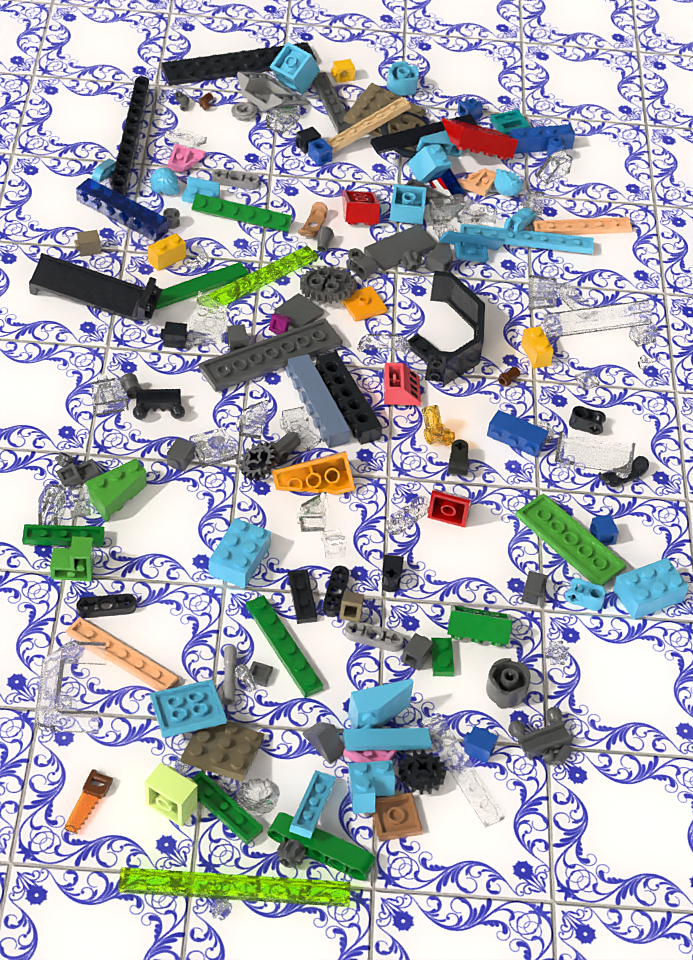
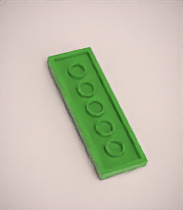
M544 493L516 511L515 516L591 583L604 586L626 570L627 565Z

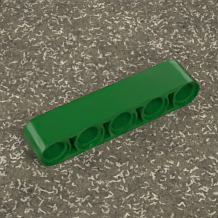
M284 812L277 814L267 831L271 839L278 843L282 841L287 843L289 839H295L303 845L304 855L357 880L365 881L376 862L373 854L315 827L311 839L290 832V826L294 817Z

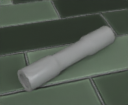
M232 645L224 648L225 672L222 703L225 705H233L235 703L237 648Z

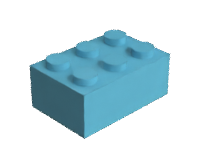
M235 518L209 559V575L245 589L270 547L271 531Z
M664 558L617 576L613 592L633 620L684 601L689 586L670 560Z

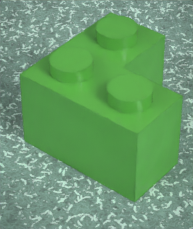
M72 536L70 549L53 548L50 564L51 579L92 582L95 564L93 538Z

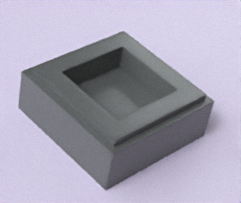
M253 661L246 681L266 687L273 672V667Z

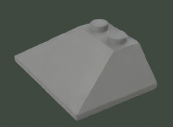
M237 73L242 96L248 99L247 102L257 105L258 109L263 112L276 111V108L279 107L287 109L293 108V106L310 105L309 100L267 73Z

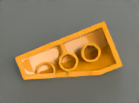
M346 451L272 471L276 490L341 494L355 490Z

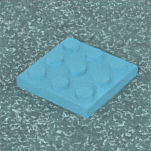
M212 679L149 693L162 738L227 723L226 715Z

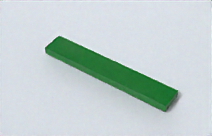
M241 262L165 288L162 290L155 309L158 310L248 277L249 272Z

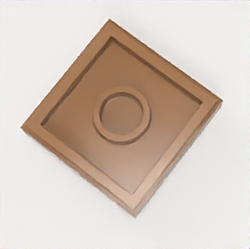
M412 792L375 798V812L371 814L379 842L422 835L423 830Z

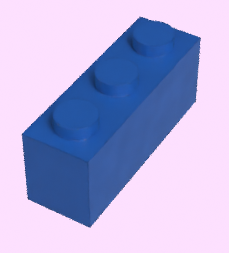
M498 410L489 423L487 436L529 455L538 457L546 444L549 431Z

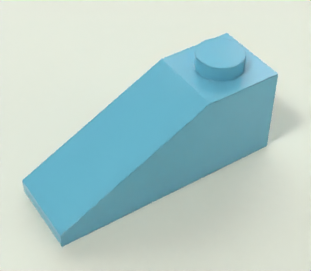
M446 130L421 137L416 148V152H419L425 146L440 144L446 155L461 156L463 150L457 149L456 145L451 143Z

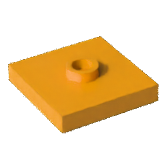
M372 286L356 290L354 295H350V298L345 297V301L341 300L355 322L387 313V307Z

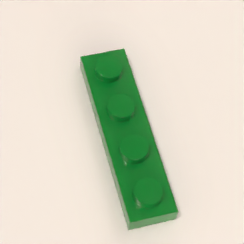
M24 524L22 543L23 545L71 546L72 536H84L93 538L94 547H103L105 527Z
M202 771L192 778L197 784V800L246 845L263 832V826Z

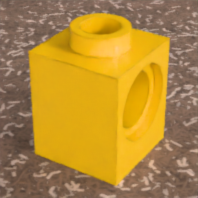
M351 59L333 61L331 76L334 77L337 83L354 81L355 66Z

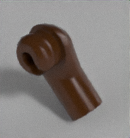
M208 92L199 99V106L204 111L210 108L211 105L208 102L213 99V95Z

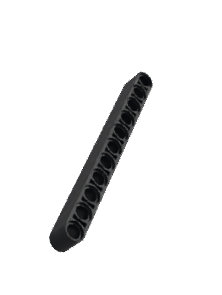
M144 76L135 79L112 177V197L117 200L125 199L128 194L150 95L149 79Z

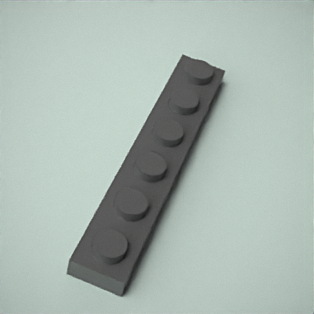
M318 73L312 82L337 134H340L350 128L352 124L343 121L346 112L327 73Z

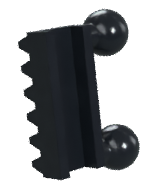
M181 389L136 390V407L133 409L134 418L143 420L147 417L150 409L156 412L158 408L161 411L167 408L173 418L181 419L185 415V409L181 405Z

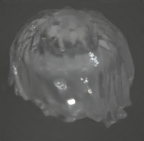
M254 778L253 780L249 779L248 783L242 782L241 787L236 793L238 807L242 806L243 809L252 815L262 816L270 813L277 805L280 790L272 779L266 778L263 781L260 778Z

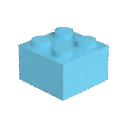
M394 184L389 221L423 224L427 188Z

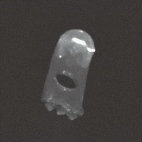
M571 282L561 284L559 294L562 300L580 319L589 320L591 317L597 316L599 310L592 307L577 292ZM576 302H581L584 304V306L582 308H576L574 304Z
M367 334L360 338L357 347L359 352L370 350V348L396 349V351H402L405 354L410 352L408 340L396 334ZM380 339H387L388 343L380 344L378 341Z

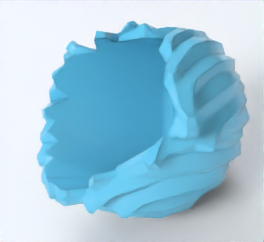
M161 167L154 171L149 180L151 190L157 194L162 191L165 195L179 193L180 189L178 188L180 185H178V177L175 171L167 167Z
M496 169L494 183L495 188L500 194L515 196L521 192L523 182L519 179V175L516 176V173L512 171Z

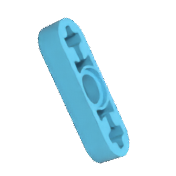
M109 158L99 164L93 172L92 180L101 183L114 173L116 161Z

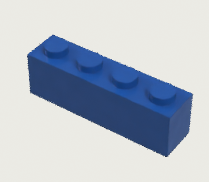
M571 124L510 129L509 136L518 140L514 154L547 151L549 139L552 137H560L564 140L563 150L573 149L575 132Z

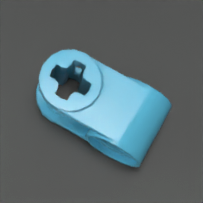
M580 578L571 580V587L565 594V599L569 603L588 608L592 611H598L603 607L606 591L602 586Z

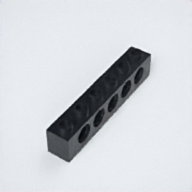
M337 351L317 356L315 367L338 409L343 414L344 420L350 426L353 437L357 438L360 445L381 439L382 425Z

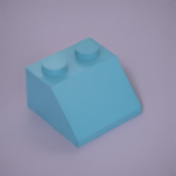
M440 144L423 147L408 161V166L416 180L423 184L430 183L439 178L442 180L450 178L451 162Z

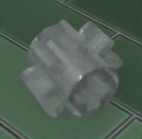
M549 641L550 646L544 648L546 655L544 659L550 660V665H557V663L565 665L564 660L570 658L568 655L569 647L563 646V641Z

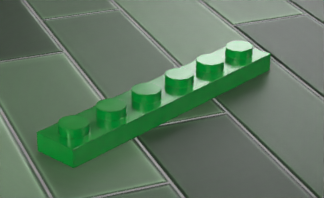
M195 193L191 208L195 212L289 233L293 218L292 215Z
M262 595L246 602V609L304 698L322 691L324 685L266 597Z

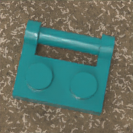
M518 109L490 115L489 121L495 129L506 135L510 134V129L530 128L529 123Z

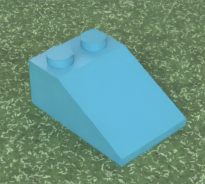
M413 679L351 692L348 717L352 728L380 729L409 707L414 683Z

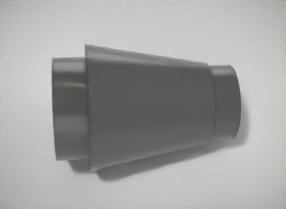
M321 227L317 232V250L320 252L327 251L334 237L333 230L330 227Z

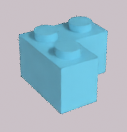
M392 760L348 764V784L353 814L375 812L376 796L395 795V774Z

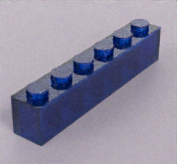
M90 178L76 187L78 202L154 242H157L169 232L168 218Z

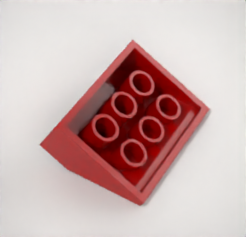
M442 117V123L451 143L456 145L457 149L465 151L467 148L470 149V152L476 154L484 152L483 154L489 157H493L494 154L499 159H513L518 143L517 139L494 129Z

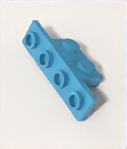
M446 231L438 239L439 243L454 244L456 259L486 263L489 260L487 249L498 250L505 243V239L454 231Z

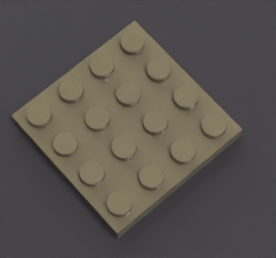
M371 83L345 114L343 121L355 125L401 97L379 85ZM408 101L411 108L407 111L423 118L426 110ZM381 126L369 132V134L374 137L382 136ZM391 126L393 130L397 131L396 127Z

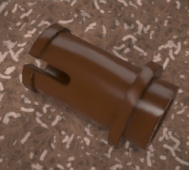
M512 367L506 373L499 375L498 382L502 386H509L511 381L520 376V370L517 367Z

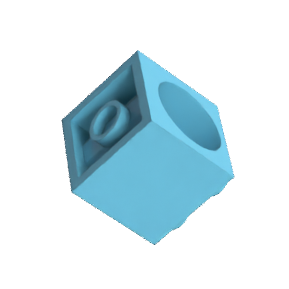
M289 42L286 43L270 65L279 82L302 95L320 72V68L311 54Z

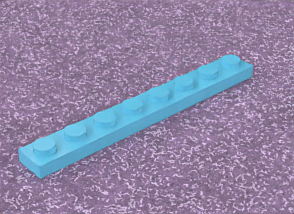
M462 223L460 225V233L505 239L504 244L588 254H593L594 238L527 230H520L517 233L514 232V229L507 230L499 227Z

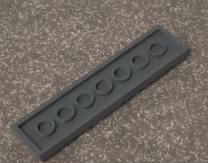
M323 318L199 363V370L213 390L218 392L288 366V359L306 354L312 357L342 346L343 340L329 322Z

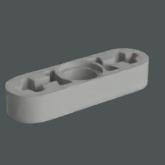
M215 169L212 172V181L218 182L223 186L249 190L259 187V177L255 174L225 169Z
M353 621L348 622L345 626V637L350 641L391 652H397L403 646V635L398 631ZM376 633L379 635V638L371 639L368 635Z

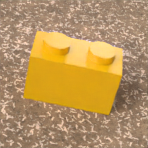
M177 233L148 246V262L157 271L186 258V242Z
M541 326L524 329L521 345L533 368L550 366L554 350Z

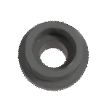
M59 452V455L55 457V460L58 461L57 464L62 467L73 463L74 459L63 452Z

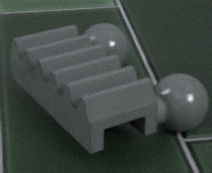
M551 707L546 711V719L552 723L549 726L525 734V725L521 721L516 720L511 722L508 728L510 735L518 738V743L529 760H532L534 756L540 757L545 750H552L554 752L556 748L561 749L565 744L570 745L574 738L573 734L569 735L565 722L562 720V711L557 707Z

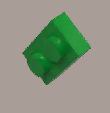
M431 637L433 642L431 653L433 676L453 677L452 638Z

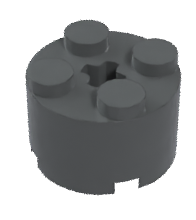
M503 658L494 662L486 683L488 697L501 709L521 704L526 699L530 685L531 674L529 669L520 661L518 663L511 661V658Z

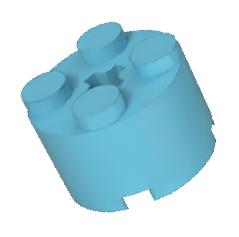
M404 61L393 63L388 68V90L398 96L414 95L418 84V68L415 65L410 66L408 62Z

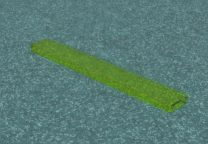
M307 245L197 299V305L209 314L317 260L318 254Z

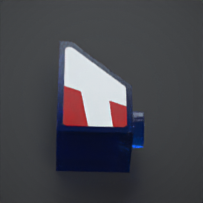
M450 168L437 172L428 180L433 189L459 202L466 196Z

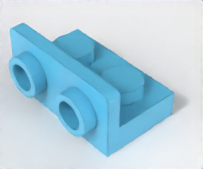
M189 176L187 178V187L182 195V201L193 203L195 193L219 198L220 183Z

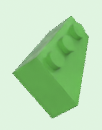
M133 459L85 482L86 497L105 522L110 520V516L114 512L120 511L125 502L132 500L147 486L146 470L137 459Z

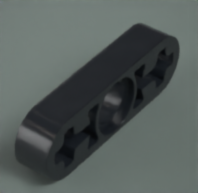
M339 565L332 569L323 602V613L328 617H336L340 614L344 591L347 589L350 574L349 569L345 566ZM339 574H343L341 582L337 581ZM338 588L342 592L340 594H333L331 590ZM332 601H335L334 608L330 609Z
M128 593L84 597L76 603L77 614L81 618L131 614L136 610V598ZM103 603H110L112 607L103 609L101 605Z

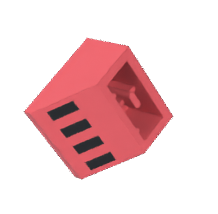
M385 363L383 374L384 404L421 405L419 376L403 363Z

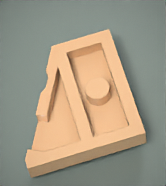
M486 168L481 169L476 173L469 174L467 179H458L456 186L485 197L495 184L496 172Z

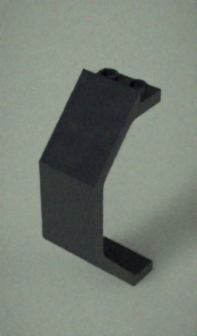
M434 271L430 301L447 303L474 330V338L453 352L429 350L425 380L443 382L444 387L480 364L484 341L485 303L452 272Z

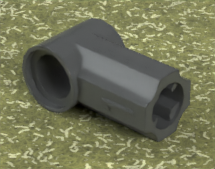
M294 431L288 432L276 443L274 441L269 443L279 454L276 457L279 462L276 464L279 466L284 464L289 454L301 444V439Z

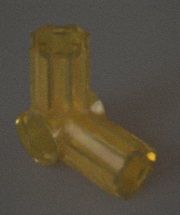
M438 405L426 406L421 409L426 428L424 429L426 442L429 445L438 443L449 446L453 444L455 433L442 424Z

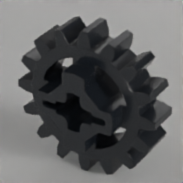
M259 441L257 446L253 443L251 449L246 448L247 453L242 454L243 460L239 461L241 473L250 481L253 479L259 481L260 477L265 479L267 473L271 475V469H276L274 463L279 462L276 458L279 454L268 442L263 444Z
M414 750L412 756L406 754L405 760L401 759L398 771L400 775L399 780L400 782H405V789L412 787V793L419 790L420 795H423L424 791L432 794V789L438 791L440 785L444 784L446 776L445 763H439V756L432 757L433 752L427 755L424 750L421 751V754Z

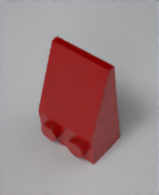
M342 190L345 222L350 225L364 223L367 226L379 223L380 203L375 192Z

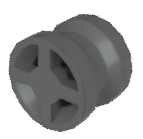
M176 208L165 209L163 211L164 227L168 229L179 227V210Z

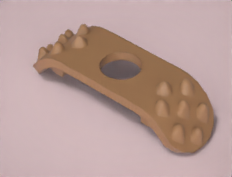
M316 202L312 205L307 221L303 228L298 230L300 236L313 238L317 235L327 216L328 208L326 204ZM311 223H317V224H318V225L315 226V227H310V226H309V224H311Z

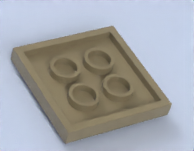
M229 722L216 727L199 729L194 732L181 756V763L243 782L264 741L265 734Z

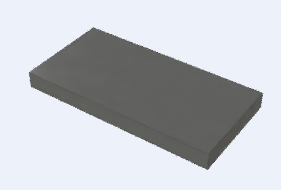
M417 224L364 247V253L372 258L382 271H386L401 264L400 262L403 261L402 255L406 251L413 250L422 255L433 250L438 243Z

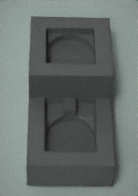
M93 458L76 467L71 463L56 471L63 487L83 484L101 475Z

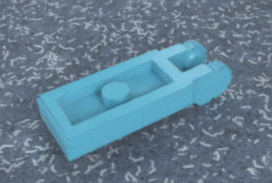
M521 208L505 221L504 228L508 230L514 227V232L518 233L536 219L537 212H533L529 208Z

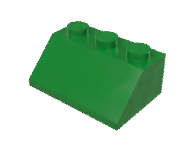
M451 605L447 635H451V638L456 640H463V637L471 638V642L483 643V641H489L491 645L503 647L504 644H509L512 617L511 614Z

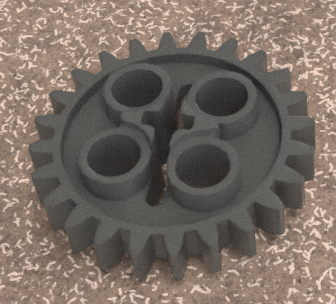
M324 265V268L317 266V269L311 268V272L306 271V274H302L300 290L302 294H305V297H310V300L316 299V303L322 301L323 304L326 301H329L330 304H332V301L339 303V300L345 301V297L350 298V295H354L356 279H354V275H351V272H346V269L340 270V267L335 269L333 265L330 268H327L326 265Z

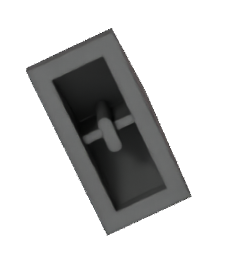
M318 722L302 733L328 764L343 756L345 747L334 724Z

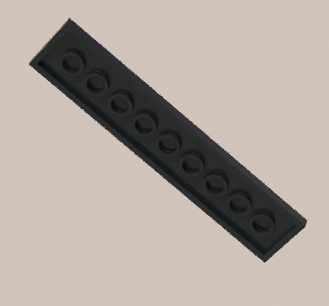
M308 42L293 44L311 54L317 63V59ZM285 45L161 62V69L168 86L235 77L238 72L272 71L270 65Z

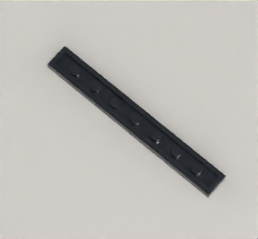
M471 114L451 118L452 120L477 125ZM442 121L371 138L370 144L378 155L417 145L421 137L445 131V127Z

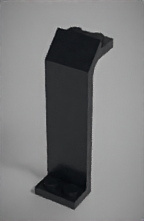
M41 253L36 269L29 281L30 294L37 295L39 290H43L132 321L150 320L152 318L163 289L156 286L157 279L153 277L149 278L146 287H142Z

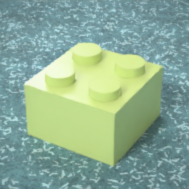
M160 763L144 782L145 805L180 827L185 824L197 809V784L193 779L180 775L173 767Z

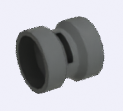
M128 373L119 380L125 397L127 399H135L136 390L142 389L136 375Z

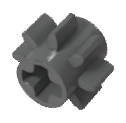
M409 250L402 255L403 261L400 263L403 269L406 268L407 271L413 272L420 268V261L423 259L420 253Z
M289 839L287 843L282 841L277 848L278 852L276 855L279 856L278 861L288 868H293L295 864L300 866L305 858L303 845L295 839Z

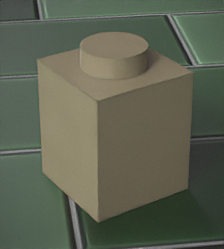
M97 230L77 233V240H74L75 249L79 250L81 257L101 254V241Z
M344 591L339 619L360 622L365 594Z

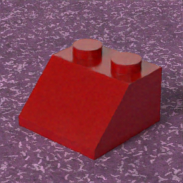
M434 489L431 493L427 518L465 528L471 509L472 498Z

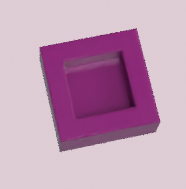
M272 314L269 330L277 335L287 332L290 317L285 314Z

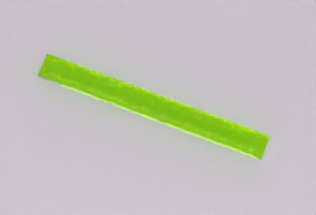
M121 867L118 892L349 907L351 882Z

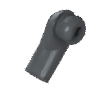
M177 91L174 96L176 101L181 104L180 110L185 112L188 109L190 99L181 91Z

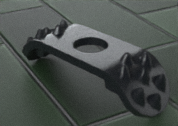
M638 456L627 466L609 473L605 472L602 474L599 472V479L601 481L604 480L605 485L609 484L610 487L620 486L644 475L649 468V461L644 456ZM625 473L628 475V477L620 478L618 477V474Z

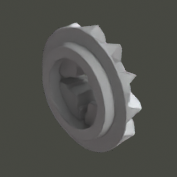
M240 102L233 105L231 113L237 120L243 119L244 121L245 119L255 118L257 109L250 103Z

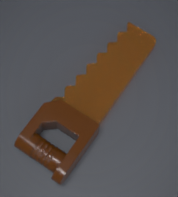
M95 769L91 770L82 788L83 791L65 824L66 831L78 834L77 830H81V825H84L88 815L92 814L91 810L95 809V805L99 803L98 800L106 796L113 782L112 777L100 774ZM93 781H96V782H100V783H102V784H104V785H102V786H96V785H93L92 782H93Z

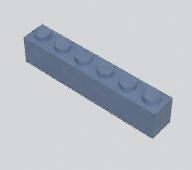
M309 354L288 359L286 374L288 378L292 379L293 387L298 391L300 401L305 404L307 414L312 417L314 427L319 430L321 440L326 443L328 448L349 443L350 429Z

